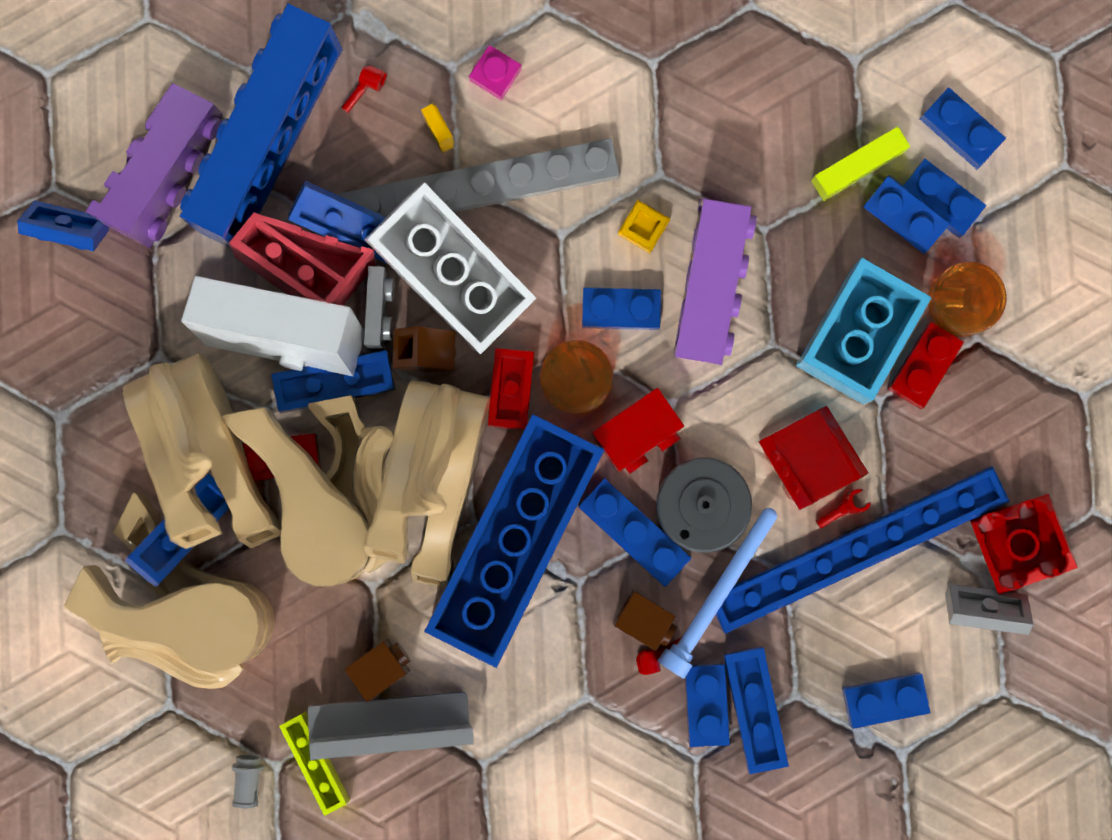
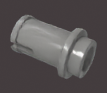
M240 755L236 757V763L232 764V770L235 771L233 807L244 809L258 807L259 772L264 770V765L260 764L261 757L256 755Z

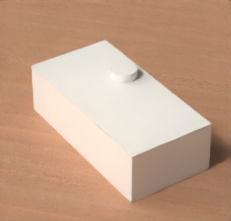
M425 182L419 184L364 239L479 354L536 299Z
M198 276L194 277L181 320L205 346L280 361L279 364L291 370L301 371L303 366H310L349 376H354L357 359L365 335L364 329L350 307Z

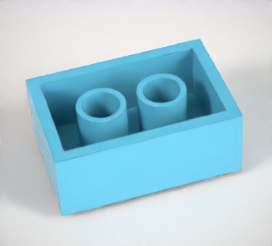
M861 258L849 271L798 360L796 367L863 405L873 401L932 297Z

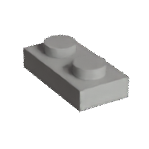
M368 266L364 345L368 349L385 350V340H391L392 317H386L387 301L393 302L395 283L394 278H388L389 273L384 267Z
M953 584L948 586L945 597L949 624L1029 635L1034 624L1028 595L1011 592L999 595L997 590Z

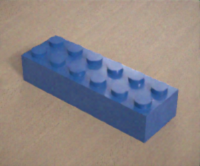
M289 3L283 14L278 13L275 16L270 27L271 37L265 49L260 48L256 53L252 63L253 72L247 84L243 83L238 88L234 99L236 106L230 118H225L221 122L216 134L218 141L212 153L206 154L202 159L198 169L200 176L194 188L189 189L185 193L180 204L182 212L179 217L199 233L230 248L229 242L253 213H261L343 50L331 23Z
M532 414L424 631L425 633L495 668L498 667L604 449Z

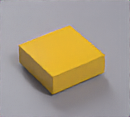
M432 103L421 109L424 121L441 152L444 153L454 147L453 136L437 106Z
M637 199L617 235L651 254L671 219Z

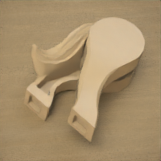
M198 352L171 365L167 362L152 365L147 375L128 382L123 386V398L126 409L140 441L146 467L155 486L165 516L166 530L171 541L187 549L222 534L216 519L202 504L194 488V485L209 470H211L216 484L232 513L231 527L237 540L252 549L281 535V525L275 512L263 500L254 482L241 439L222 420L221 415L232 414L233 410L218 375L203 354Z
M417 380L409 382L401 404L374 519L365 537L364 549L366 555L405 564L408 552V516L428 515L422 548L413 556L411 567L412 581L446 589L454 567L452 552L456 533L469 495L483 443L490 397L461 391L457 387L448 384L439 386Z
M350 395L308 404V408L334 438L336 452L332 467L326 475L311 455L283 430L272 410L262 407L221 415L222 420L231 431L265 461L275 476L282 502L281 553L287 568L299 580L313 586H336L359 578L365 572H373L388 561L366 555L364 542L366 533L374 519L383 483L386 454L392 445L394 432L385 426L367 428L361 418L356 398Z
M133 492L113 532L131 552L161 523L157 512L145 495ZM184 558L156 588L148 582L160 598L149 604L132 605L122 601L113 590L107 576L97 565L84 566L64 604L66 610L84 619L95 631L100 632L102 649L110 662L116 663L123 657L138 658L197 688L216 689L227 686L242 673L245 668L243 663L262 653L271 641L275 626L273 607L266 595L253 584L212 575L195 567Z

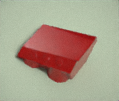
M827 405L758 441L769 464L774 467L783 482V490L786 496L795 502L799 510L814 504L869 473Z
M1049 493L970 520L999 595L1047 578L1063 575L1065 572L1078 568Z

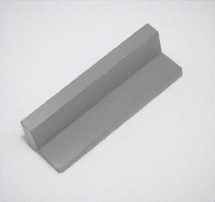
M465 692L376 699L368 702L354 701L321 704L308 707L310 760L474 744L473 728L469 724L468 696Z

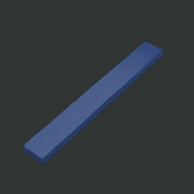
M987 467L736 583L716 613L723 633L726 634L1009 503L1008 496L994 467Z

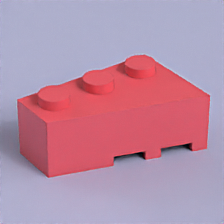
M253 213L229 242L237 260L285 294L344 306L366 278L368 266H375L373 249L363 246L361 248L339 242L338 238L328 235L323 237L302 230V227L258 213Z

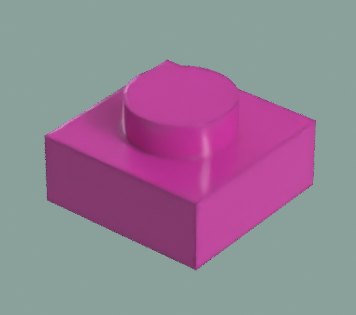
M489 45L470 73L469 81L502 101L521 72L522 65Z

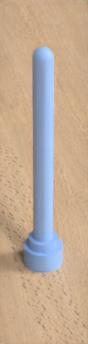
M766 508L762 511L677 645L673 643L670 649L665 648L659 657L658 662L681 678L684 679L693 666L690 664L694 657L691 655V652L776 521L777 513L774 509Z

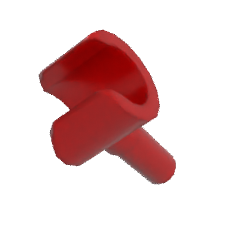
M374 66L364 67L359 75V83L356 89L341 108L349 113L363 94H365L367 88L379 92L385 84L387 74Z
M863 489L847 492L842 498V504L815 521L818 527L821 529L848 513L857 514L867 511L870 508L871 502L865 503L859 508L853 504V496L863 491Z
M682 637L669 643L666 647L657 648L656 651L650 649L639 652L636 657L639 673L649 675L660 672L659 657L665 648L670 649L673 643L677 645Z

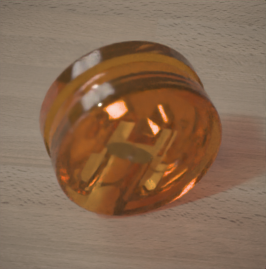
M961 262L949 267L934 279L928 291V295L932 298L927 307L931 319L937 326L953 336L970 337L988 330L999 321L1006 307L1007 294L1002 279L993 269L978 262Z
M583 340L566 341L554 347L545 357L540 372L541 387L546 399L556 409L572 415L586 414L597 409L608 397L613 383L612 366L607 355L596 345Z

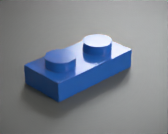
M949 87L920 118L926 126L976 170L983 165L1006 139L1003 134Z
M924 159L904 183L906 188L951 222L947 230L958 238H961L987 206L927 159Z
M890 174L863 206L924 255L951 223Z
M35 200L17 220L18 234L34 237L42 241L72 246L81 250L95 251L109 232L108 226L87 212Z
M583 288L582 328L660 329L661 289Z
M725 664L693 665L685 677L689 746L730 745Z
M919 672L842 688L848 721L852 729L931 713L923 675Z

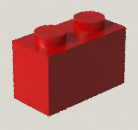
M657 387L593 431L592 436L600 448L604 449V454L618 473L626 468L628 473L631 474L649 461L645 454L656 446L663 452L679 441L681 437L677 432L685 426Z

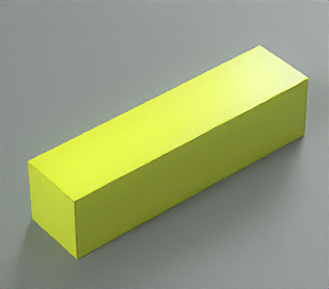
M897 126L816 174L811 182L822 200L825 201L904 154L911 146Z
M306 711L281 724L279 727L323 815L326 816L345 806L350 801V798L330 758L310 760L309 726Z

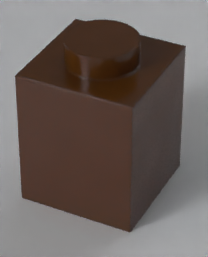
M423 326L394 329L392 368L428 373L454 371L456 331Z
M634 590L630 593L613 622L614 627L655 651L660 644L666 647L677 629V626L673 624L676 617L674 614Z
M388 638L344 670L365 701L368 702L411 671L407 666L411 660L399 642L392 644Z

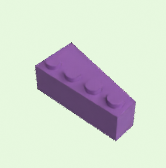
M172 83L146 121L145 128L148 133L145 138L139 137L132 141L126 150V166L119 173L112 171L104 183L105 187L109 189L101 203L93 200L85 212L109 228L151 249L154 241L158 242L163 237L168 224L166 219L172 208L180 205L186 192L184 186L191 173L195 174L198 171L200 163L204 158V153L202 152L209 139L213 140L216 137L223 114L214 103Z
M699 198L697 211H700L701 215L693 234L692 261L690 260L685 283L686 297L682 301L674 347L675 357L722 365L724 355L731 356L734 333L728 332L731 317H738L742 294H737L736 288L738 278L745 279L749 263V255L743 254L745 240L753 239L757 216L750 215L752 207Z

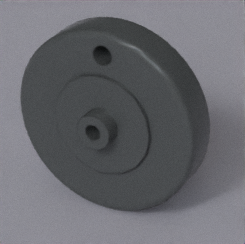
M694 458L676 466L662 481L656 499L657 517L666 535L682 548L701 553L719 551L736 542L746 530L752 513L751 493L745 479L731 465L714 458Z

